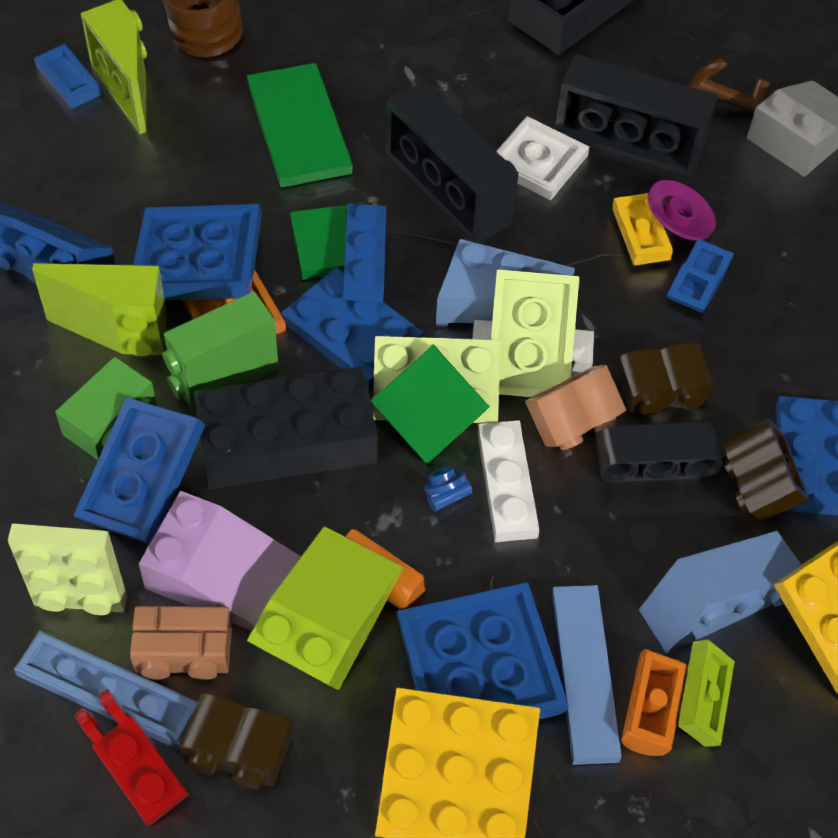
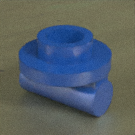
M452 466L443 467L432 472L429 475L430 480L424 485V490L428 496V504L434 512L472 494V487L466 479L464 471H454Z

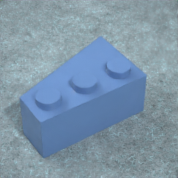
M460 239L437 298L435 328H448V323H473L474 328V320L492 321L497 270L574 276L575 268Z
M778 531L680 558L670 568L639 611L666 654L766 607L783 605L784 602L773 584L800 567L801 564Z

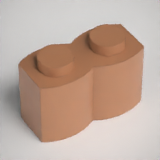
M607 365L588 368L525 401L545 447L559 446L561 451L580 444L583 441L581 435L591 428L595 432H599L602 429L616 425L618 423L616 417L626 411Z

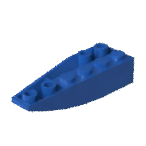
M0 204L1 268L6 270L12 269L36 283L32 271L33 263L115 265L112 247L46 218Z

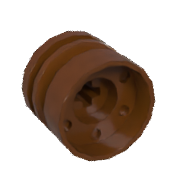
M163 0L172 40L180 51L197 57L216 56L232 49L241 39L244 28L238 0Z

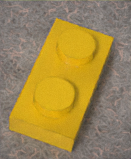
M648 193L614 198L612 210L633 265L671 260L672 246L664 226L657 220L649 207Z

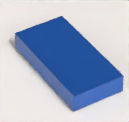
M66 44L34 58L36 68L71 109L103 95L101 84Z

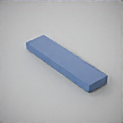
M598 585L553 587L552 601L562 685L569 705L566 718L572 765L619 763L622 756Z
M41 631L37 633L14 668L18 677L116 721L105 710L99 698V694L109 689L128 715L137 719L149 737L180 750L179 746L198 703L193 699Z

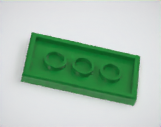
M316 63L247 75V85L280 188L353 174L352 162Z

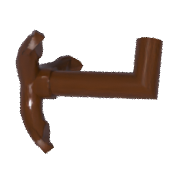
M724 59L714 60L690 76L689 87L717 94L718 100L753 113L756 107L766 99L770 86L768 81L758 79L756 80L752 96L712 82V79H709V77L719 73L721 69L728 65Z

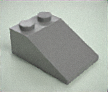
M813 80L778 89L756 107L747 139L805 177L838 149V96Z

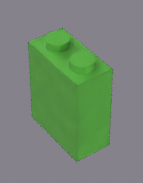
M254 291L164 333L167 351L163 352L162 355L167 368L172 374L167 377L168 384L177 399L183 397L192 411L196 409L194 391L251 383L279 369L275 319Z

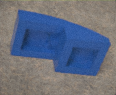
M697 240L686 263H683L667 294V298L703 313L720 285L734 253L703 240Z

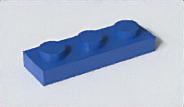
M348 204L343 300L383 303L386 206Z

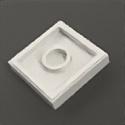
M527 116L498 148L497 152L505 160L510 161L519 172L517 184L551 201L588 156L589 146Z

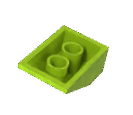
M114 0L82 12L81 18L92 69L138 133L146 132V72L143 59L147 58V52L139 35V32L143 30L139 15L135 10L130 11L122 0Z
M33 263L32 271L47 321L121 354H133L135 356L162 355L164 352V333L166 332L168 315L159 266Z
M324 526L272 595L247 641L339 691L404 567Z

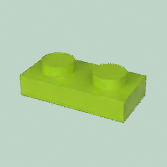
M709 639L693 642L678 723L681 729L705 747L721 745L735 662Z

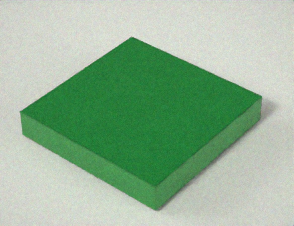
M348 205L290 212L302 280L325 277L336 267L344 273Z
M434 344L370 400L427 464L490 408Z

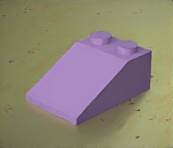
M180 491L140 560L139 568L146 590L187 606H229L231 622L253 631L268 601L301 556L222 506Z

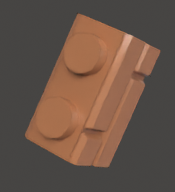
M136 606L130 648V658L135 673H141L149 679H165L170 676V673H189V676L200 680L213 679L217 676V673H228L232 631L229 606Z

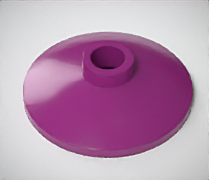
M672 180L658 181L650 188L648 192L649 207L657 220L668 230L689 240H704L713 233L716 227L715 215L710 205L695 190L685 184Z

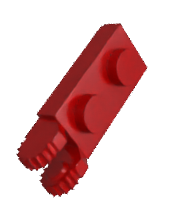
M106 689L99 694V698L105 710L119 723L116 728L105 735L91 712L81 708L74 715L87 736L94 742L92 747L144 822L151 826L190 794L137 719L129 716L109 689Z

